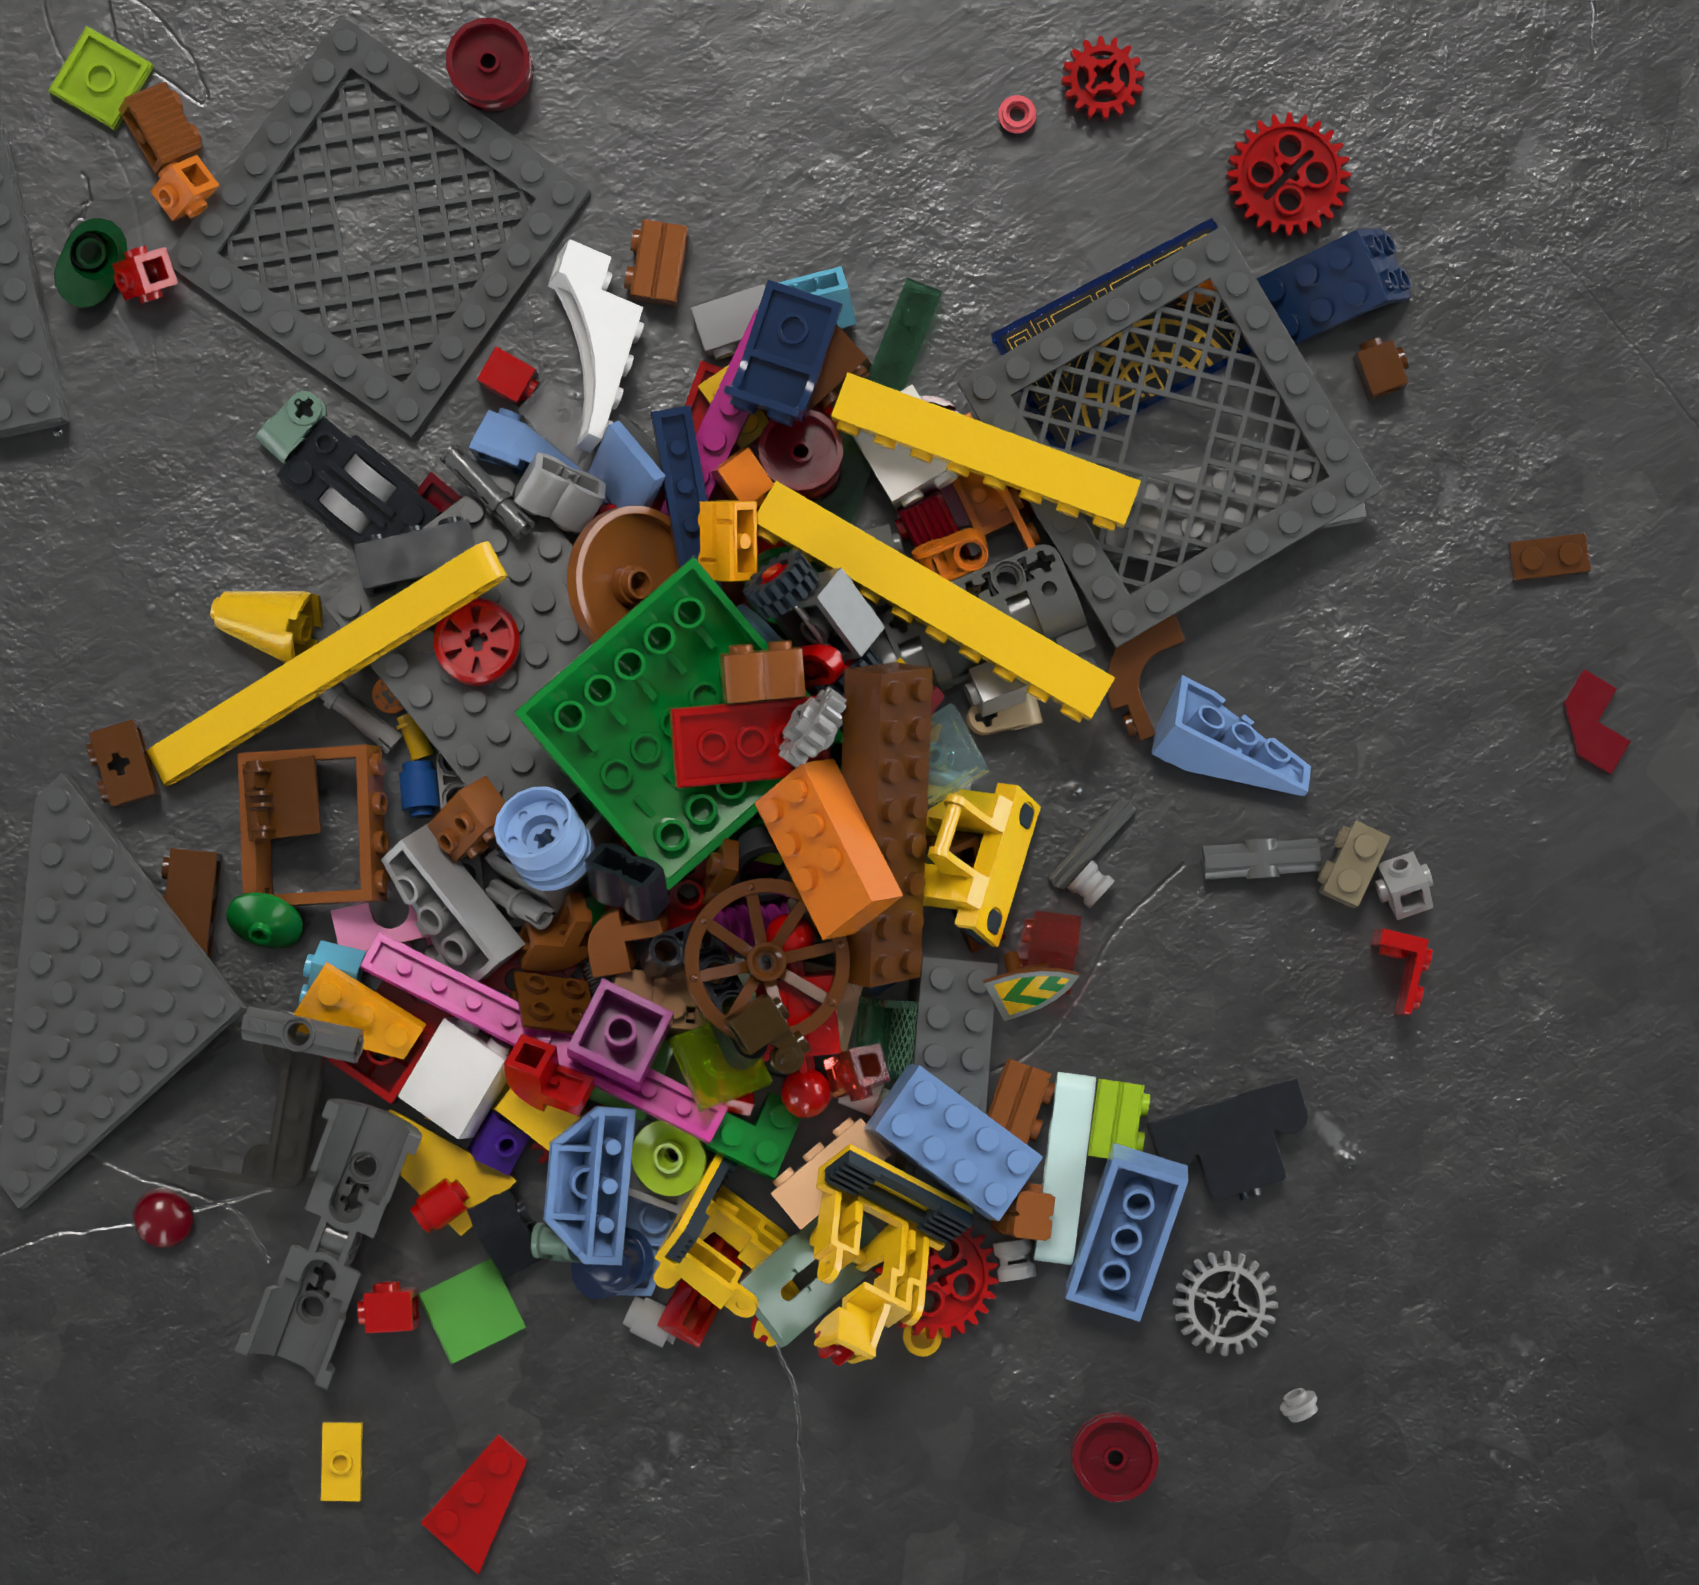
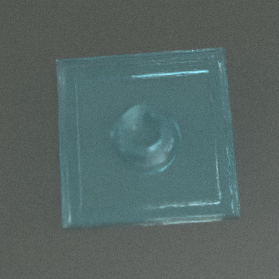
M951 703L931 715L928 810L945 800L948 794L956 793L990 771L956 706Z

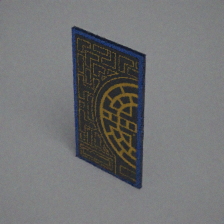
M1210 218L991 334L992 342L996 344L1001 355H1004L1216 230L1217 223L1214 222L1213 218ZM1179 297L1165 307L1184 311L1186 301ZM1215 298L1202 305L1192 303L1190 313L1211 318ZM1221 301L1216 320L1235 324ZM1156 311L1132 326L1151 331ZM1161 313L1157 333L1177 338L1182 318ZM1188 319L1183 339L1204 344L1209 325ZM1214 326L1210 346L1230 351L1235 331ZM1122 332L1098 346L1118 351ZM1128 332L1123 352L1144 357L1149 337ZM1241 334L1236 353L1249 355L1252 351ZM1155 339L1150 359L1171 364L1176 344ZM1181 346L1176 366L1197 371L1202 351ZM1089 351L1067 363L1066 366L1085 370ZM1095 352L1090 372L1111 377L1116 357ZM1208 353L1203 372L1213 374L1227 366L1228 357ZM1121 359L1117 379L1138 384L1142 363ZM1148 365L1143 385L1164 390L1169 370ZM1056 370L1032 385L1052 390ZM1062 371L1057 391L1078 396L1083 376ZM1175 372L1170 392L1177 393L1194 384L1195 377ZM1088 378L1083 398L1105 403L1109 383ZM1115 385L1110 405L1131 410L1136 390ZM1029 391L1026 402L1032 413L1045 416L1050 396ZM1141 392L1136 414L1166 398ZM1055 398L1050 418L1071 423L1076 403ZM1081 405L1077 425L1098 430L1103 410ZM1108 411L1103 431L1128 419L1129 416ZM1037 421L1042 429L1043 422ZM1048 424L1045 437L1049 445L1065 449L1070 429ZM1075 431L1071 448L1092 438L1094 435Z

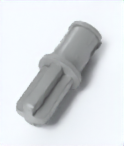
M499 879L491 880L489 886L485 889L486 895L491 900L505 907L510 917L523 919L539 930L548 927L553 919V915L550 914L553 912V909L535 900L526 889L516 890Z

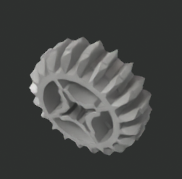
M1224 1250L1222 1262L1218 1263L1215 1254L1210 1252L1207 1254L1209 1266L1205 1267L1202 1261L1195 1259L1193 1263L1199 1272L1196 1275L1187 1269H1184L1182 1272L1183 1276L1191 1281L1188 1287L1182 1283H1176L1175 1289L1185 1293V1299L1174 1298L1173 1305L1185 1306V1311L1178 1312L1174 1317L1176 1321L1188 1319L1189 1323L1181 1329L1183 1335H1188L1194 1330L1197 1332L1191 1341L1194 1346L1200 1345L1205 1338L1207 1339L1205 1352L1209 1354L1214 1351L1216 1343L1220 1344V1354L1222 1356H1228L1229 1344H1233L1235 1352L1240 1355L1243 1354L1241 1341L1246 1339L1248 1345L1255 1348L1258 1344L1252 1337V1334L1257 1332L1264 1338L1268 1336V1331L1260 1327L1263 1320L1270 1324L1275 1323L1276 1318L1265 1314L1266 1308H1278V1302L1273 1300L1266 1301V1295L1274 1294L1276 1287H1262V1283L1267 1281L1270 1275L1266 1271L1258 1276L1254 1275L1259 1267L1257 1261L1253 1260L1247 1268L1243 1267L1246 1255L1239 1253L1235 1263H1231L1230 1251ZM1230 1271L1228 1279H1225L1223 1286L1219 1290L1208 1291L1199 1288L1200 1284L1212 1274ZM1241 1275L1250 1282L1254 1289L1256 1308L1242 1303L1239 1299L1238 1290ZM1227 1293H1231L1233 1297L1230 1300L1235 1301V1305L1244 1308V1310L1226 1309L1224 1314H1220L1217 1310L1221 1307L1215 1305L1216 1302L1207 1299V1296L1217 1299L1218 1297L1225 1298ZM1194 1299L1203 1301L1212 1308V1325L1209 1332L1202 1327L1196 1317ZM1238 1315L1252 1319L1241 1331L1231 1335H1221L1228 1320L1233 1316Z

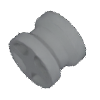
M1091 860L1069 884L1067 889L1071 893H1078L1083 898V904L1090 909L1115 880L1110 876L1102 875L1098 871V865Z

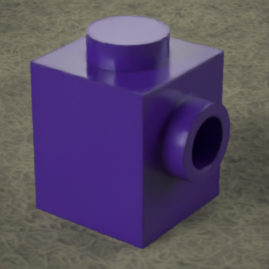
M490 1109L467 1149L475 1160L506 1175H510L530 1136L501 1113Z

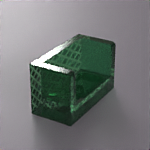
M859 996L852 1074L898 1079L908 1064L913 1065L918 1002Z

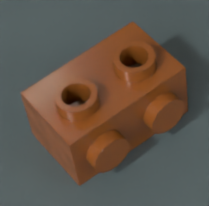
M485 775L459 790L427 826L436 837L440 848L449 855L454 863L467 855L473 860L484 853L490 847L488 843L496 838L494 833L496 817L505 801Z

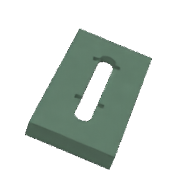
M864 1213L860 1249L867 1246L879 1234ZM819 1215L804 1228L795 1232L738 1281L739 1284L752 1292L758 1299L759 1306L755 1315L780 1348L787 1346L870 1274L873 1268L881 1264L879 1263L868 1271L862 1272L856 1269L857 1264L851 1262L840 1270L839 1275L832 1283L825 1284L816 1277L789 1301L784 1300L780 1293L782 1287L815 1260L813 1258L814 1247L810 1245L809 1239L812 1231L818 1224Z

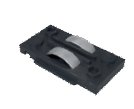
M326 416L319 420L276 475L304 498L303 503L306 507L352 545L363 543L362 539L373 534H385V537L401 534L400 530L409 526L422 525L425 527L443 513L417 492L419 486L415 481L360 436L354 435L351 437Z

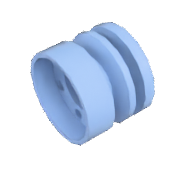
M531 787L523 790L505 802L496 817L494 833L497 844L529 886L541 891H556L572 885L585 874L586 866L584 860L595 849L593 838L569 800L561 791L550 787Z

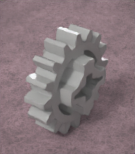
M827 687L825 691L822 689L816 699L810 696L804 704H799L792 712L787 726L782 731L785 741L779 746L781 751L778 755L797 768L800 764L804 765L809 756L815 758L819 752L827 750L833 743L839 727L843 724V716L840 714L846 709L845 702L847 699L834 689Z

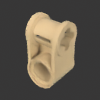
M1027 692L1025 702L993 713L994 718L989 722V727H985L983 721L976 722L975 716L980 713L977 705L971 706L966 714L968 728L974 734L980 736L1007 730H1019L1043 723L1038 700Z

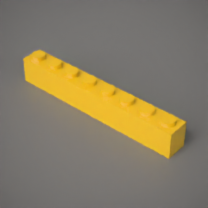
M848 372L831 415L832 421L838 423L836 429L858 437L860 431L875 436L873 443L891 450H895L896 445L911 450L909 456L929 464H931L933 458L948 463L946 470L964 477H968L969 472L984 477L982 483L1002 491L1005 490L1006 485L1021 490L1019 497L1036 504H1041L1043 499L1057 504L1056 511L1074 518H1078L1079 512L1094 517L1092 524L1113 532L1116 526L1124 528L1141 483L1140 480Z

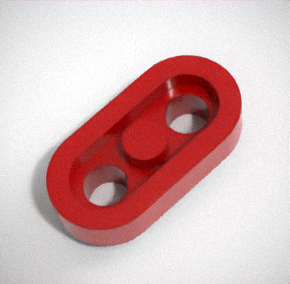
M822 644L800 647L802 648L805 687L832 684L844 672L843 657L835 647Z

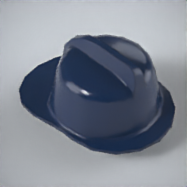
M625 1227L622 1266L572 1262V1279L577 1289L586 1297L595 1300L609 1298L635 1288L645 1281L651 1273L654 1262L653 1249L648 1239L642 1233Z

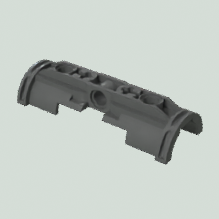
M346 1099L327 1100L322 1113V1117L329 1120L310 1168L314 1172L318 1171L305 1206V1210L321 1216L310 1248L308 1250L299 1245L290 1246L276 1286L266 1287L250 1332L240 1334L235 1351L245 1355L256 1353L271 1356L278 1355L306 1367V1370L314 1376L316 1380L315 1385L324 1389H328L335 1371L334 1365L330 1360L346 1320L345 1314L360 1277V1272L351 1268V1263L354 1261L363 1234L372 1238L375 1237L387 1202L389 1203L407 1154L416 1155L422 1139V1133L406 1120L380 1108ZM361 1155H369L375 1160L377 1168L374 1175L367 1176L359 1171L357 1161ZM358 1183L369 1184L370 1188L365 1185L360 1188L357 1200L362 1205L357 1206L353 1210L349 1208L350 1201L345 1199V1196L354 1193ZM329 1263L331 1265V1272L336 1275L327 1279L323 1289L311 1287V1284L316 1287L321 1283L324 1272L319 1267ZM313 1296L321 1300L324 1306L321 1316L313 1317L306 1312L304 1303L307 1297Z

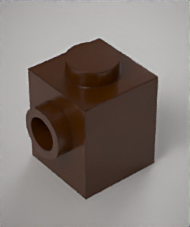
M1381 337L1359 345L1361 351L1354 355L1353 361L1368 401L1405 388L1409 383L1405 370L1409 366L1402 347L1396 348L1393 339L1383 343Z

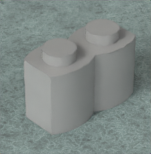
M536 452L516 486L514 502L529 515L549 517L560 529L567 532L581 533L585 526L593 519L604 501L606 484L585 471L569 467L553 456Z

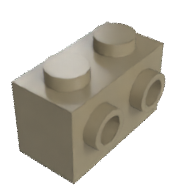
M1356 820L1351 822L1349 827L1343 825L1333 845L1338 848L1332 862L1326 860L1317 881L1322 883L1318 892L1351 908L1358 907L1391 836Z

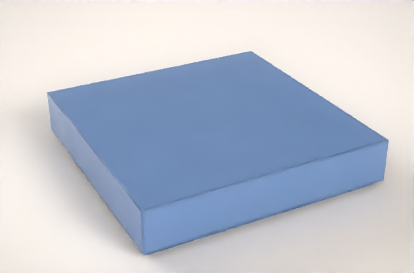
M620 421L608 425L588 473L606 484L605 495L612 504H616L617 508L626 506H645L651 508L664 481L665 474Z

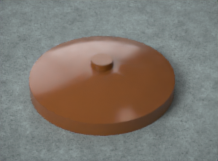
M645 506L615 508L595 517L579 534L569 558L567 590L574 617L580 629L592 644L678 570L670 521L667 515Z

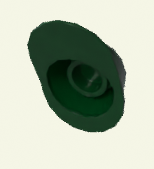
M104 218L87 219L78 224L66 240L56 263L54 279L60 296L69 304L78 307L94 306L104 300L110 292L115 281V271L112 264L125 260L124 252L127 251L126 237L121 228L114 222Z

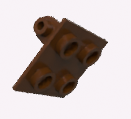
M314 755L265 762L253 760L242 764L249 841L322 833Z
M514 971L513 979L516 991H510L509 998L518 1002L522 1027L574 1034L591 1002L588 981Z

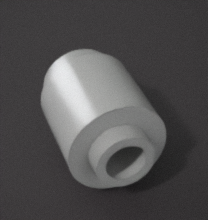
M635 1296L622 1323L631 1328L629 1332L662 1348L666 1341L673 1344L676 1339L675 1336L657 1326L666 1306L648 1297L643 1300Z

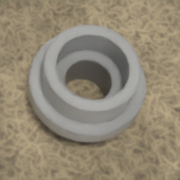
M1304 1388L1294 1389L1287 1393L1283 1398L1284 1402L1280 1405L1282 1415L1288 1416L1290 1422L1306 1420L1318 1410L1315 1392L1311 1390L1305 1391Z

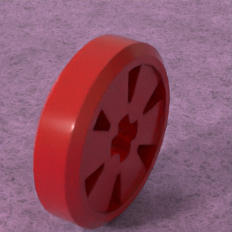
M474 599L440 620L436 626L433 641L436 657L444 671L453 679L473 686L491 684L503 678L515 665L521 646L519 630L511 614L501 605L486 599ZM474 633H479L481 638L485 636L488 638V641L482 643L483 649L480 651H475L473 646L467 648V643L472 641L471 635Z

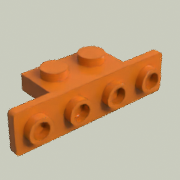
M971 412L964 415L973 418ZM969 472L968 477L957 475V479L951 483L972 527L981 531L985 537L1014 523L1026 550L1035 547V544L1041 542L1033 523L1030 521L1025 524L1019 513V510L1024 508V505L1015 488L1008 489L1006 486L1004 491L992 488L982 483L983 476Z

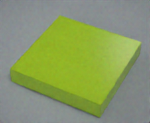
M86 26L48 92L116 131L123 120L118 109L124 98L140 91L154 65Z

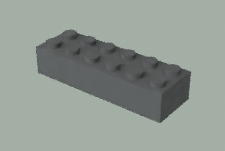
M922 957L921 977L909 979L908 1008L911 1003H913L914 1008L917 1004L915 1009L916 1021L913 1025L915 1033L913 1029L910 1032L911 1038L914 1034L912 1039L913 1051L911 1053L912 1065L922 1066L986 1114L995 1003L986 989L983 980L997 976L998 963ZM911 1006V1008H910V1010H909V1011H910V1015H911L912 1012H913L912 1006ZM908 1013L907 1018H906L907 1023H908V1021H909V1019H910L909 1013ZM913 1013V1015H912V1017H911L912 1023H913L914 1020H915L914 1013ZM911 1021L908 1024L909 1031L912 1026ZM906 1028L905 1036L907 1037L908 1029ZM908 1036L907 1044L909 1045L910 1037ZM910 1043L909 1051L911 1052V1050H912V1045H911V1043ZM907 1050V1052H906V1054H905L906 1060H907L908 1057H909L908 1050ZM895 1152L894 1167L945 1194H952Z

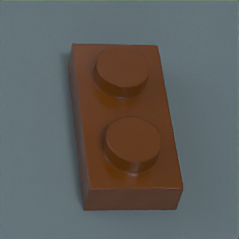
M1586 533L1508 543L1513 582L1591 571Z

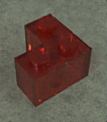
M1034 911L1031 913V919L1025 918L1023 920L1021 942L1028 943L1026 958H1020L1022 968L1048 961L1050 968L1073 971L1074 958L1078 950L1082 916ZM1071 988L1063 995H1070Z

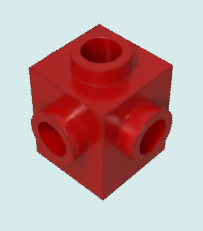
M146 245L124 252L125 260L112 264L115 271V284L119 291L122 292L125 301L139 297L142 304L163 297L161 289L178 284L166 247L150 252L147 251Z

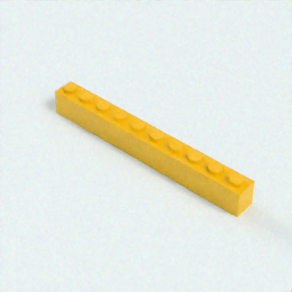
M775 481L757 512V536L774 546L780 541L792 548L791 550H800L809 563L812 560L826 568L824 571L842 567L844 572L852 579L854 585L859 587L858 591L864 599L876 605L879 600H882L893 607L890 613L908 624H911L914 619L925 625L927 628L924 633L943 644H945L947 639L961 646L958 653L977 664L983 659L995 666L992 670L995 675L1009 683H1013L1015 678L1028 685L1026 690L1028 694L1044 703L1049 698L1062 705L1060 712L1080 723L1082 718L1088 721L1092 719L1115 679L1112 675L778 481Z

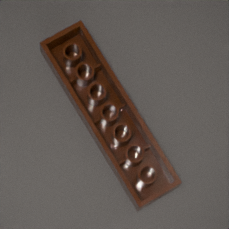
M894 662L845 669L844 698L847 701L845 702L846 709L843 714L841 774L903 894L900 899L855 934L846 936L850 952V971L847 983L871 988L921 977L925 851L927 847L928 774L930 770L931 697L933 692V668Z

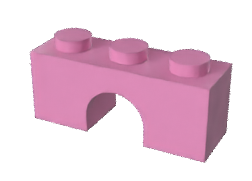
M369 902L331 910L338 945L366 951L365 956L378 932L412 948L411 942L426 939L427 946L433 945L428 934L422 936L415 924L418 920L412 904H409V914L406 921L393 929L384 928L378 923L373 904Z

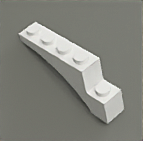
M569 239L557 255L548 287L554 289L560 298L571 322L579 348L583 370L584 404L582 424L576 447L591 453L597 444L602 441L608 425L613 423V421L608 420L611 409L615 410L623 394V388L619 387L621 377H626L634 359V356L629 354L632 343L636 344L644 327V323L639 321L643 307L606 292L612 278V273L607 271L611 256Z

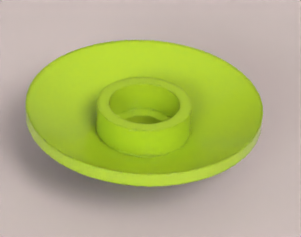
M661 1120L646 1125L634 1139L631 1157L634 1171L639 1180L653 1192L664 1196L682 1195L693 1189L703 1176L706 1168V1153L701 1140ZM669 1148H673L677 1152L678 1160H674L669 1156Z

